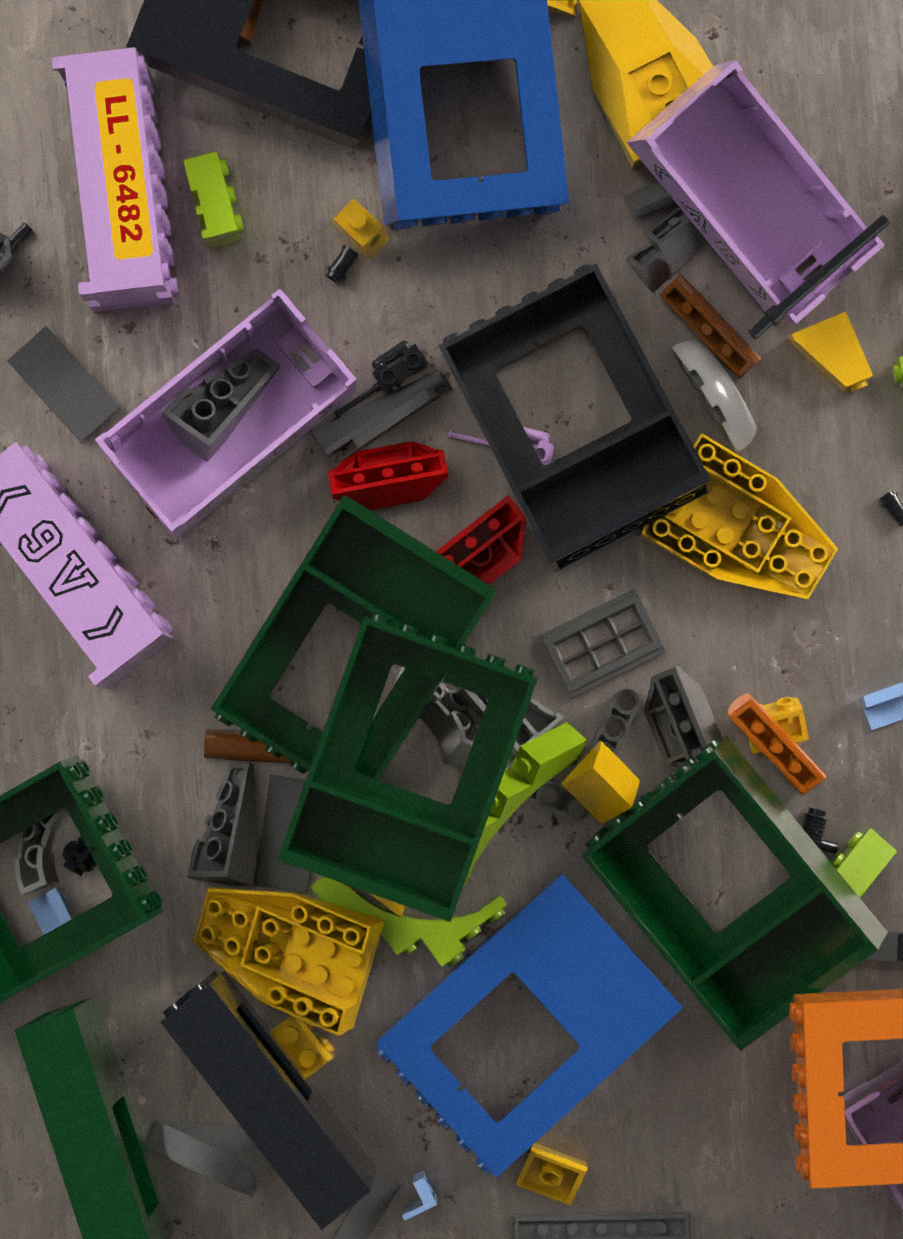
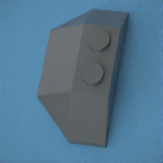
M679 666L651 676V685L647 694L644 713L665 765L676 772L693 756L696 758L703 751L702 749L714 739H717L720 743L723 738L702 687Z

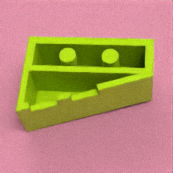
M215 151L183 160L196 206V213L202 229V237L207 248L211 249L242 240L240 232L245 231L241 214L235 215L232 204L237 203L233 186L227 187L225 176L230 175L226 159H220L218 152Z
M871 828L863 833L857 831L847 842L849 848L844 854L839 853L831 862L859 898H861L897 852Z

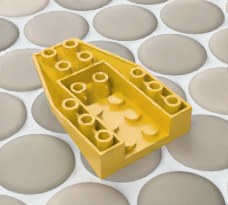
M579 0L592 92L631 167L634 168L643 162L627 142L711 69L713 65L696 37L657 0Z
M701 433L693 447L711 479L713 491L646 525L639 537L717 580L808 600L838 548L778 478Z
M210 887L206 893L193 943L260 1002L340 1036L354 1028L385 920L298 893Z

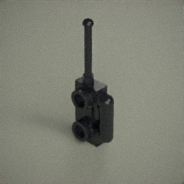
M401 341L374 359L372 366L375 371L372 372V375L377 382L373 384L372 388L342 408L336 409L334 412L335 416L341 417L343 413L376 391L383 390L384 393H391L394 391L393 388L398 385L400 387L403 385L404 380L426 368L428 361L417 345L411 346L408 341ZM401 355L405 357L390 368L386 366Z

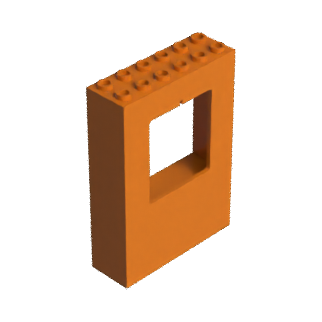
M903 989L793 994L794 1003H789L790 1021L795 1022V1033L790 1034V1045L792 1052H796V1064H792L791 1071L793 1082H797L798 1094H793V1109L795 1113L798 1112L799 1124L794 1125L795 1142L800 1144V1155L795 1156L796 1172L801 1173L802 1180H805L811 1189L903 1184V1142L847 1145L844 1096H838V1092H844L842 1044L844 1042L903 1039Z

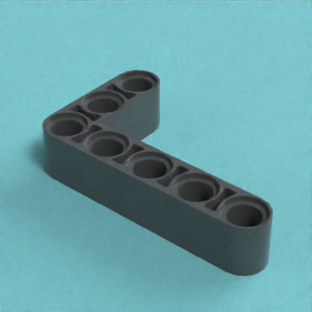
M622 689L613 696L586 755L599 741H602L617 755L640 705V698L634 690ZM622 694H630L633 697L634 705L630 710H623L618 705V699ZM610 720H616L621 725L622 730L617 737H611L606 732L605 727ZM549 780L527 799L575 822L582 821L589 814L584 808L580 816H571L568 813L567 807L572 800L576 799L565 788ZM546 787H553L557 792V799L552 804H545L541 799V792Z

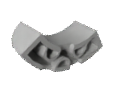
M686 340L673 346L672 350L680 368L699 393L701 392L705 401L710 406L709 411L715 419L724 439L736 453L740 452L755 437L757 426L732 379L705 343L698 340Z
M404 667L401 668V670H400V672H399V674H398V677H397L396 681L398 680V678L400 677L401 673H402L403 670L405 669ZM441 683L419 718L436 737L442 750L444 763L464 765L468 759L480 722H474L468 712L470 705L456 689L450 691Z
M61 809L17 835V858H14V864L21 896L59 882L55 868V849L59 834L70 818L66 809Z

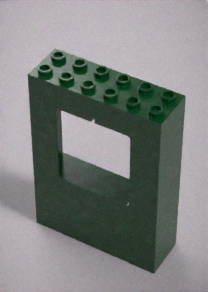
M344 495L211 707V710L216 712L214 718L227 726L235 724L241 728L239 733L252 742L256 740L262 741L267 745L265 747L266 751L277 758L284 755L292 760L290 766L305 774L310 769L323 731L312 725L310 730L306 727L309 722L272 700L270 695L327 604L333 605L362 623L364 617H371L372 613L392 618L390 623L397 627H400L401 623L420 628V635L428 638L432 633L449 639L447 645L458 648L460 643L466 644L498 593V590L355 500ZM406 668L403 670L372 720L356 765L357 772L381 780L443 681L444 675H440L439 680Z
M372 613L371 617L366 616L362 620L277 860L451 922L538 677L533 675L534 669L517 664L515 669L504 665L506 659L492 654H488L487 658L476 655L477 649L461 643L458 648L447 645L448 638L434 633L430 634L428 638L419 634L420 628L406 623H401V626L397 627L390 624L392 618ZM393 665L404 667L439 680L440 675H444L443 682L488 699L451 804H444L356 771L358 759Z
M726 737L720 743L717 739H714L702 749L703 751L696 758L694 756L690 758L673 775L670 774L662 780L654 790L647 792L638 799L636 804L630 809L619 814L608 826L605 825L585 843L588 849L581 857L731 1041L742 1051L789 1016V1003H794L793 994L822 992L875 953L888 932L741 752ZM718 790H721L790 874L789 879L720 931H716L648 848L649 843L682 818L678 814L679 812L683 816L687 815Z
M79 756L59 761L0 795V844L64 808L68 811L87 848L94 847L95 851L91 855L107 882L112 896L25 946L19 944L0 909V1003L164 912L161 908L163 903L159 894L154 890L152 891L147 882L148 874L141 864H137L132 855L134 854V849L127 838H123L118 829L120 824L113 812L108 811L104 803L105 796L102 790L97 785H94L89 776L91 771L88 764L83 759L80 760Z
M97 996L40 1014L15 1029L19 1047L82 1239H170L174 1230Z

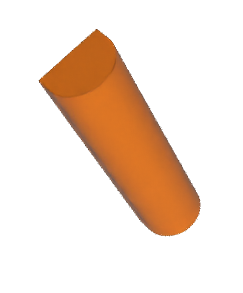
M750 693L739 696L730 705L728 717L802 795L826 779L825 773Z

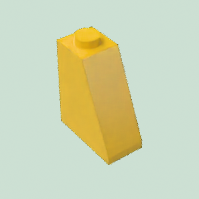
M846 311L797 331L789 337L790 343L842 391L848 388L852 392L858 391L868 386L867 380L873 377Z

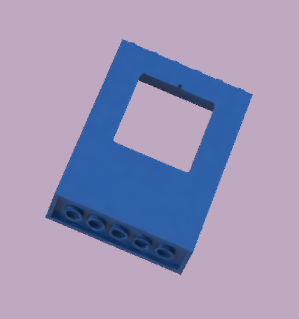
M358 0L384 225L393 224V229L397 230L418 226L420 221L422 227L447 223V219H450V224L465 223L476 220L475 216H478V221L504 217V213H506V218L523 217L524 215L532 214V210H534V215H545L559 212L560 206L569 204L547 0ZM506 59L514 60L526 171L481 176V182H479L478 177L433 180L430 170L420 67Z
M559 872L377 1037L376 1044L378 1046L376 1047V1052L387 1064L392 1061L397 1066L396 1074L407 1086L410 1083L414 1085L417 1089V1098L426 1108L432 1105L437 1111L436 1119L447 1131L452 1128L457 1133L456 1141L467 1153L470 1150L477 1156L476 1163L486 1175L492 1172L497 1178L683 1007L569 880ZM515 973L579 1044V1049L504 1118L496 1122L465 1088L461 1091L457 1089L461 1083L431 1051L430 1047L509 974Z

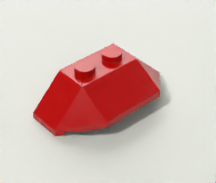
M413 441L356 451L344 459L336 468L328 472L333 499L340 501L345 495L369 510L424 500L449 477L444 450H435L427 445Z
M508 494L436 552L490 585L522 560L527 518Z

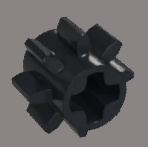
M79 837L78 841H70L63 850L62 856L66 860L63 866L80 876L83 875V872L92 871L97 865L91 855L95 851L94 847L88 849L82 837Z

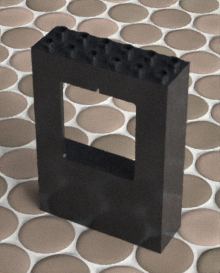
M144 0L126 48L135 47L138 55L144 56V61L148 67L351 149H355L358 142L364 143L372 125L371 122L367 121L368 117L371 116L364 47L363 49L356 48L341 89L336 90L239 51L236 48L254 0ZM361 35L358 44L363 46V37Z
M597 263L592 266L585 264L577 268L571 277L565 280L558 278L548 284L546 290L540 293L534 291L525 295L521 299V303L513 307L507 305L498 309L495 312L496 316L486 321L485 319H479L469 325V330L461 334L458 332L452 333L442 340V344L438 345L555 572L713 491L708 473ZM582 327L585 329L626 407L631 421L554 462L543 465L496 375V371L535 351L536 347L534 344L538 343L541 348Z
M213 971L163 1011L166 1017L160 1023L321 1230L371 1192L376 1165L310 1080L303 1075L225 971L219 975L216 971Z

